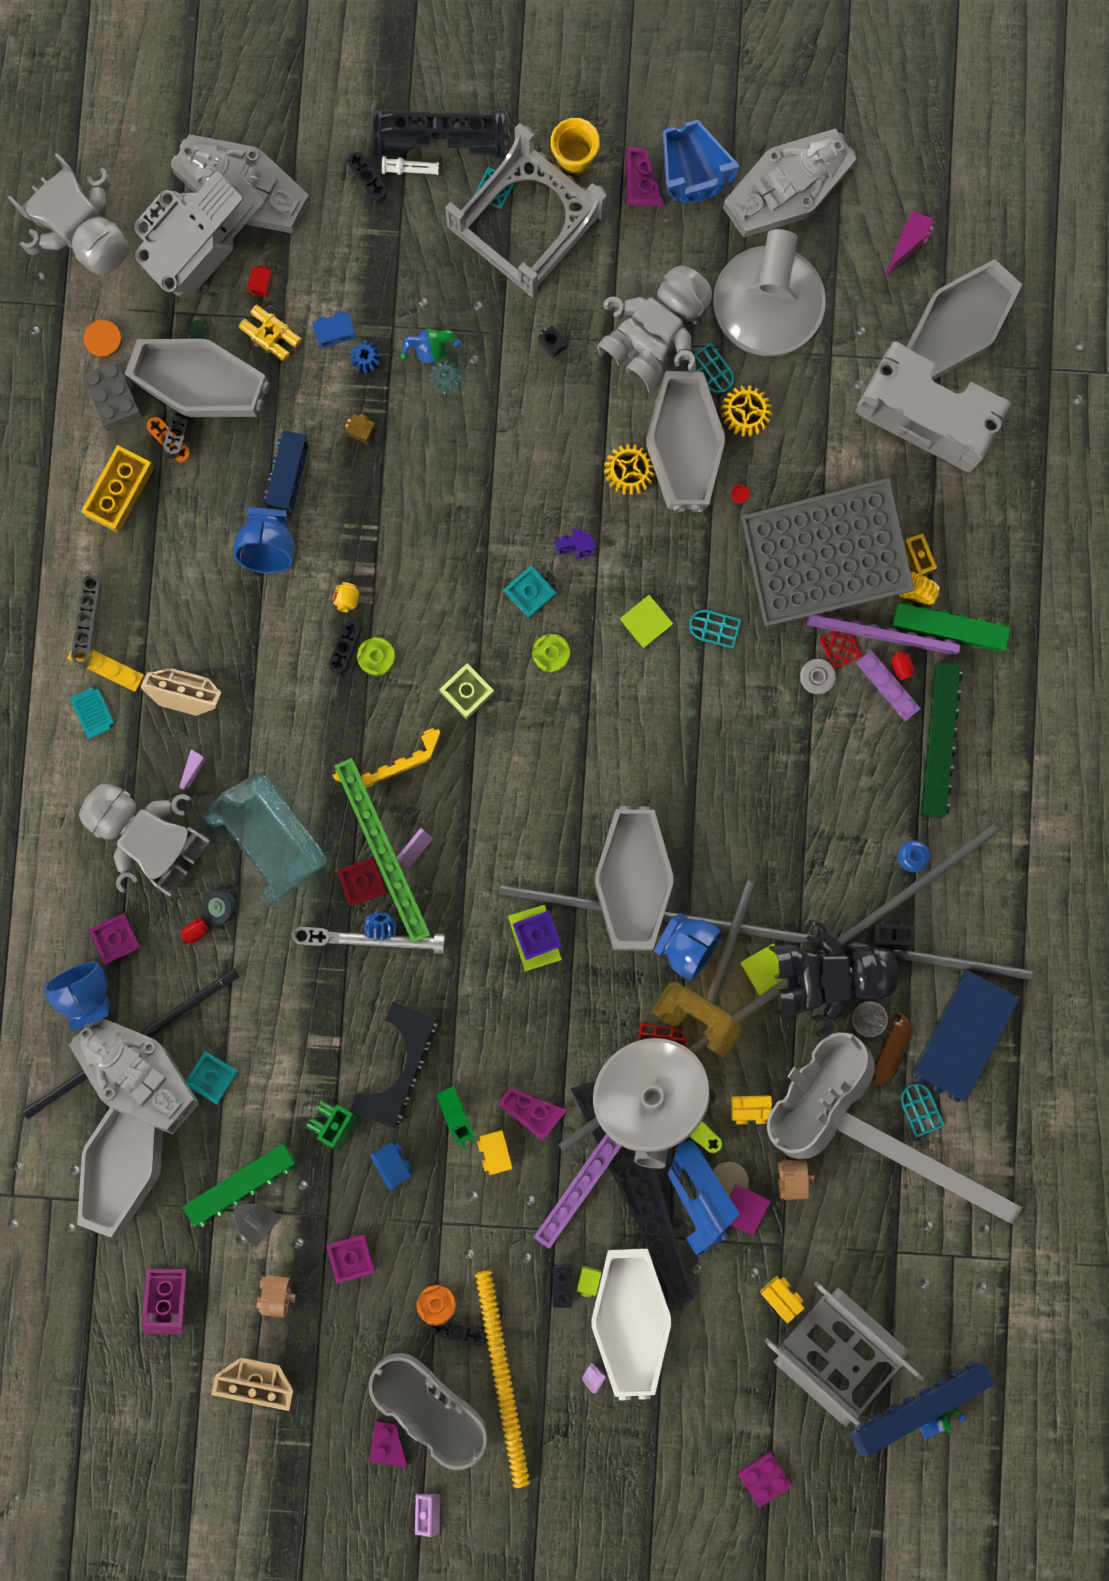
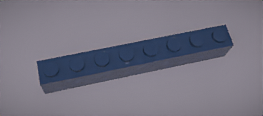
M971 1361L965 1365L966 1368L951 1372L950 1377L935 1381L934 1386L919 1390L918 1395L903 1399L902 1404L890 1406L887 1408L888 1412L874 1415L871 1417L872 1421L855 1426V1430L849 1434L859 1456L869 1457L992 1387L994 1383L985 1363Z

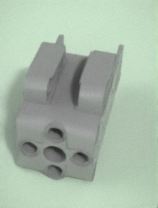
M218 171L210 177L197 193L179 194L176 191L164 190L135 223V231L144 241L136 250V260L165 291L173 292L179 297L184 293H196L201 285L233 250V238L263 206L264 200L242 176L238 175L230 183ZM172 195L173 201L169 203V197ZM146 224H148V231H147V232L145 231V225H146Z

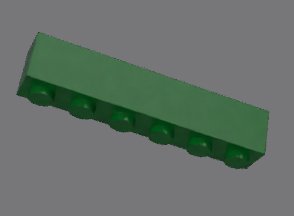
M902 601L895 606L891 628L914 632L924 636H934L942 640H953L956 643L1001 653L1006 650L1010 628L1005 627L1006 624L1001 622L991 624L987 623V620L983 618L973 620L969 619L965 614H957L955 616L946 610H938L937 612L931 610V607L923 605L919 608L912 606V603Z
M283 1143L182 1206L194 1227L198 1224L202 1227L211 1221L209 1217L214 1214L218 1217L228 1211L226 1208L232 1203L237 1205L244 1201V1195L250 1193L252 1196L260 1191V1185L265 1182L269 1185L278 1179L276 1175L283 1172L285 1175L294 1169L293 1165L297 1162L287 1145Z

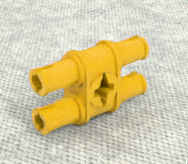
M256 304L250 313L263 323L262 326L257 328L244 319L240 323L239 329L249 335L253 343H257L265 349L266 353H272L282 362H285L290 353L278 344L279 340L283 338L296 348L302 339L290 330L288 324H284L276 318L275 314L267 313ZM273 331L274 333L273 335H267V332L271 333Z

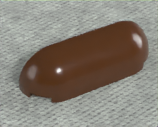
M897 1012L875 1061L874 1076L870 1083L872 1085H884L894 1078L912 1038V1024L900 1012Z

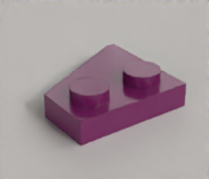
M376 1420L369 1461L407 1467L396 1423Z

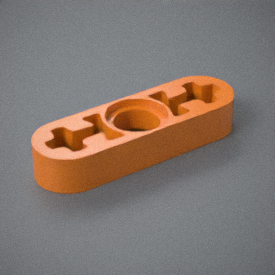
M153 417L148 420L147 429L163 446L164 438L167 434L165 429L168 430V426L160 418ZM153 423L159 424L160 429L163 431L162 434L157 429L152 430ZM173 431L170 432L172 436L178 437ZM182 442L180 450H186L184 452L185 457L177 456L174 459L180 463H185L190 459L191 452ZM172 443V444L170 445V448H169L170 451H171V449L174 448V444H175V443Z

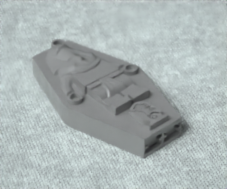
M835 128L779 145L766 151L723 204V209L743 238L807 219L814 214L855 165L856 153L845 143L846 139L842 133H838Z
M189 134L187 139L182 141L178 155H175L171 162L174 174L194 193H197L216 171L220 172L230 183L238 175L242 176L264 200L263 206L246 225L294 233L310 203L309 195L265 153L254 146Z
M994 259L938 289L930 299L906 348L936 363L931 371L932 380L984 353L995 340L1022 284Z
M137 339L125 372L129 381L188 417H257L258 412L263 408L264 394L268 393L270 386L264 374L206 339Z
M666 371L659 387L646 438V446L667 508L673 509L676 512L685 511V509L701 512L710 503L725 443V434L704 373Z
M620 806L619 809L615 810L597 867L595 887L613 950L652 951L673 886V873L655 810H650V807L646 806L638 807V810H633L630 806Z
M102 1018L86 1025L80 1033L73 1037L72 1042L69 1044L100 1099L115 1111L174 1134L199 1105L167 1050L153 1038Z
M109 1108L82 1152L77 1225L108 1237H120L158 1180L161 1171L163 1130Z

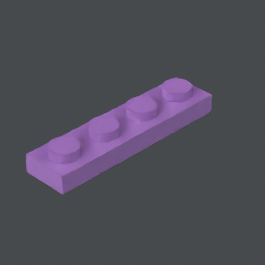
M872 650L856 663L904 721L921 709Z

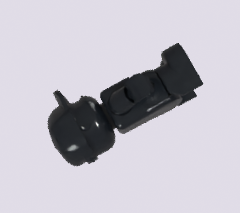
M809 920L808 922L811 926L818 927V933L813 937L808 935L806 939L812 943H819L824 952H814L789 945L769 946V950L776 954L779 965V974L774 975V978H787L788 986L775 987V990L780 995L781 1010H773V1013L779 1018L793 1017L795 1014L814 1010L823 1004H827L823 1010L824 1015L816 1014L811 1017L817 1023L824 1021V1027L821 1030H817L816 1035L825 1038L833 1031L831 1020L835 1021L846 1010L847 1001L852 998V993L859 998L867 1000L872 998L878 1000L888 997L897 989L899 970L894 954L880 946H864L859 950L853 951L848 957L844 954L841 942L827 934L826 927L816 920Z

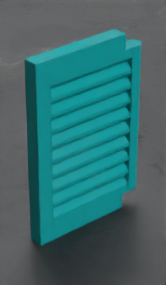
M90 688L70 697V701L88 739L111 729L110 725L114 724V720L99 689L93 690V688Z

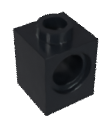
M553 325L549 328L545 327L538 334V343L552 359L567 348V341ZM548 338H554L556 342L554 344H549L546 342V340Z

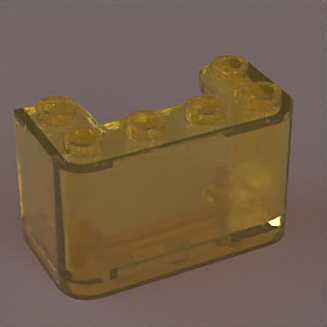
M671 982L665 987L650 1011L671 1026L679 1025L686 1014L708 1026L704 1033L709 1039L707 1048L723 1059H726L742 1032L740 1023L731 1015L677 982Z

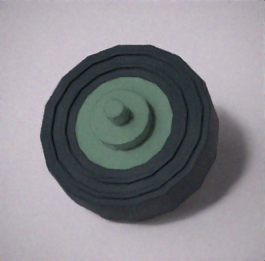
M216 889L204 897L202 910L208 921L214 924H223L234 917L236 903L234 897L229 892Z

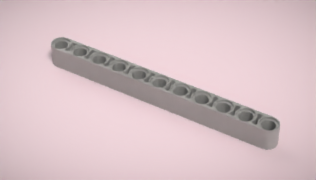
M846 1112L839 1121L838 1131L1011 1224L1015 1223L1022 1209L1021 1206Z

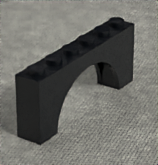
M392 1002L385 1020L397 1027L404 1038L407 1050L404 1070L396 1083L386 1091L378 1094H362L358 1092L350 1112L393 1129L396 1125H400L403 1114H400L403 1106L407 1107L410 1096L407 1094L409 1089H414L417 1078L414 1076L417 1070H421L424 1059L421 1058L423 1052H428L431 1041L428 1039L431 1033L435 1034L438 1023L435 1022L437 1018Z

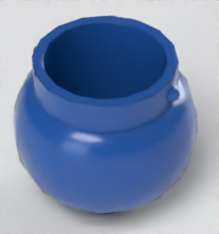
M907 841L899 848L897 854L898 862L908 872H920L929 864L930 851L920 841Z

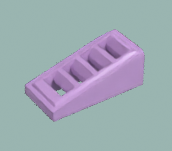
M193 750L189 754L179 787L184 791L189 789L207 761L206 758Z
M591 1363L583 1375V1382L594 1394L597 1393L605 1380V1372L599 1366Z

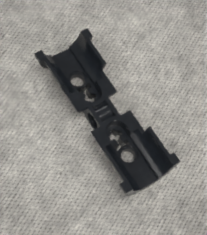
M374 107V155H382V152H408V147H429V139H448V148H469L470 154L495 155L496 158H504L505 110H496V113L449 112V114L383 111V107ZM399 119L406 121V125L402 128L396 126V121ZM409 120L412 121V124H411V125H412V128H409V127H410ZM418 121H422L421 127L417 126ZM465 121H468V129H465ZM474 121L481 123V127L477 130L471 128V123ZM456 122L460 123L459 128H455Z

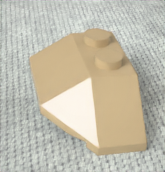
M172 668L147 672L141 685V689L159 706L195 716L215 709L221 696V691L216 688L209 678Z
M240 1357L215 1375L211 1395L289 1411L293 1389L279 1365Z

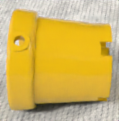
M569 118L560 122L553 130L551 149L556 158L557 165L564 174L580 176L586 173L600 149L599 134L589 121L581 118Z

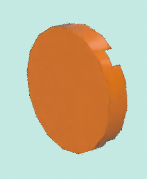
M96 320L86 328L83 336L87 350L99 358H107L116 354L122 343V335L118 327L107 320Z
M439 1285L429 1286L424 1289L416 1304L417 1312L421 1319L427 1324L435 1326L448 1322L456 1309L455 1298L451 1291Z

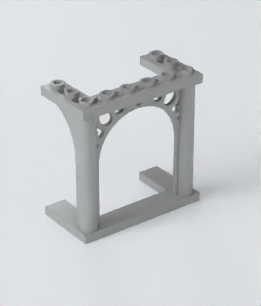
M519 123L515 127V142L508 155L465 207L460 210L451 202L445 207L447 227L533 298L538 293V286L596 219L601 220L605 216L607 194L601 186H596L593 183L587 189L579 187L574 178L569 175L566 176L557 164H551L545 154L542 152L538 153L534 149V132L528 126H523ZM527 163H531L534 166V172L531 175L526 174L524 171ZM518 168H520V176L514 175L515 173H518ZM538 169L540 170L541 174H545L543 177H540L537 174ZM534 180L548 185L559 195L565 208V224L558 238L532 268L523 262L517 270L468 228L504 188L518 181ZM569 194V197L572 199L568 200L565 195ZM573 203H579L582 205V209L575 212L571 211L569 206ZM571 216L578 217L577 219L574 218L573 222H571L569 219Z

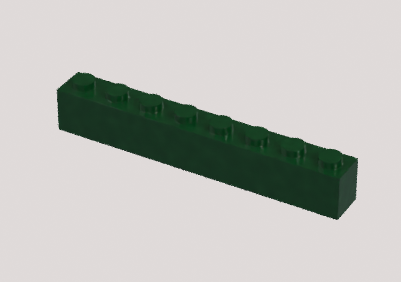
M936 663L934 665L920 816L944 818L950 811V803L947 801L948 795H951L952 784L949 783V780L954 771L951 759L955 756L956 747L953 746V738L957 736L955 719L959 717V708H956L957 701L961 697V689H958V685L962 681L963 676L960 665Z

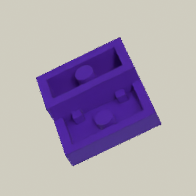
M572 529V537L569 538V535H565L555 540L556 555L575 552L576 559L595 556L594 540L583 530Z

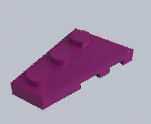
M627 148L626 205L663 207L664 202L660 197L657 182H655L646 149Z
M509 1088L497 1103L542 1141L567 1111L512 1088Z

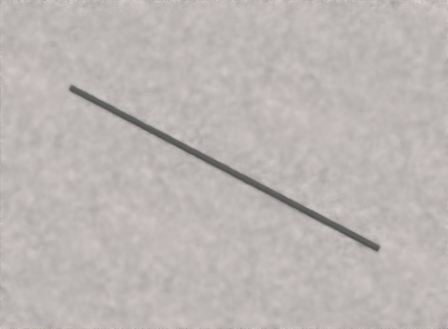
M994 824L837 940L841 942L842 946L848 944L999 832ZM787 978L775 984L688 1049L694 1055L700 1053L776 997L779 993L775 990V987L788 986ZM593 1118L558 1145L562 1151H567L598 1128L600 1124L597 1118Z
M500 885L499 889L500 895L602 911L598 900ZM665 911L662 921L670 922L671 918L678 915V913ZM685 915L687 916L686 920L702 919L714 924L723 931H729L732 922ZM742 924L739 931L742 934L819 946V943H812L806 939L809 934ZM850 941L843 946V950L855 951L864 946L877 945ZM883 947L890 950L897 959L1032 980L1033 977L1032 970Z

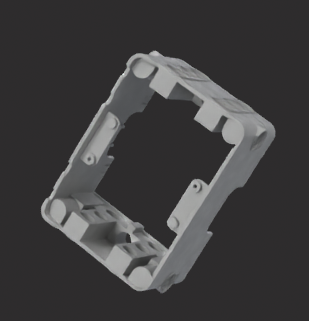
M892 342L859 401L855 412L868 421L961 470L971 472L985 457L1012 403L971 381L963 393L957 394L932 380L931 371L936 364L935 362L915 353L898 342Z

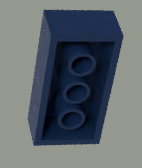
M283 430L282 435L278 436L277 446H279L278 453H275L273 456L272 464L275 466L273 472L270 471L268 483H270L269 490L265 491L264 501H266L268 509L286 510L287 516H292L309 442L304 434Z

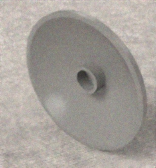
M780 229L770 230L767 235L766 246L754 247L735 256L724 267L717 279L713 294V308L717 323L725 336L733 344L751 354L780 356L793 352L813 337L823 319L826 299L822 280L812 264L795 252L798 236L793 232Z
M660 1038L639 1040L621 1048L602 1067L595 1082L593 1092L596 1118L604 1132L613 1141L627 1149L636 1151L635 1163L648 1168H664L668 1148L688 1138L704 1118L710 1096L709 1081L702 1063L685 1046Z

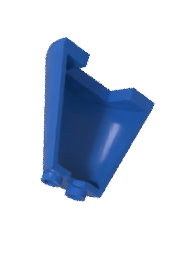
M699 120L686 122L681 129L669 127L663 130L666 184L668 193L674 200L680 199L682 203L703 201L723 191V186L727 182L731 183L739 170L738 163Z

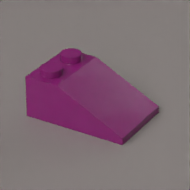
M914 211L911 212L886 270V275L891 274L918 251L922 243H927L934 228L930 226L933 219Z
M147 1269L142 1316L144 1334H184L186 1269Z

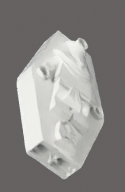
M648 1249L608 1250L592 1314V1329L615 1397H619V1400H631V1396H639V1399H651V1395H655L671 1328V1316Z

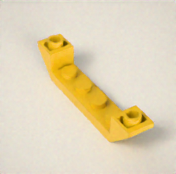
M429 729L421 736L427 751L419 750L413 753V757L407 760L403 757L396 760L395 765L391 767L385 765L378 768L377 773L362 775L361 778L365 787L372 786L431 760L441 736L439 729ZM336 771V774H334L333 777L336 781L341 782L339 775Z

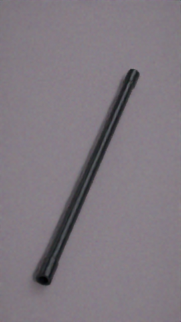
M233 967L216 981L138 1033L150 1037L221 988L240 977L238 972ZM84 1070L22 1109L24 1116L30 1119L42 1111L44 1107L86 1080L88 1077Z

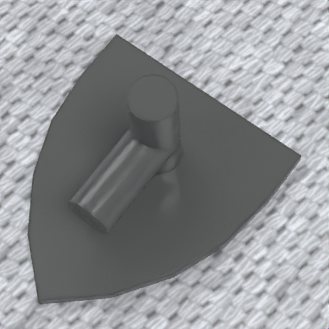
M251 1203L234 1205V1217L237 1228L241 1235L255 1247L281 1218L276 1212L263 1205Z

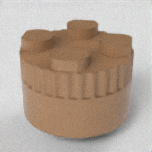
M806 1159L778 1161L780 1199H808L809 1183H814V1175H808Z
M271 1275L261 1278L260 1289H262L261 1297L258 1296L256 1307L261 1312V1315L286 1317L290 1302L295 1303L296 1298L295 1294H291V1278Z

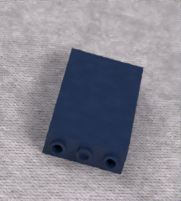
M964 971L911 1072L916 1075L914 1079L923 1084L926 1081L932 1084V1089L940 1093L943 1091L949 1093V1098L958 1103L960 1100L966 1101L1019 998L970 971Z

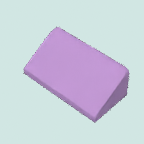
M422 828L419 829L397 856V859L407 867H410L432 841V837Z
M417 1493L415 1535L436 1536L439 1534L440 1494Z

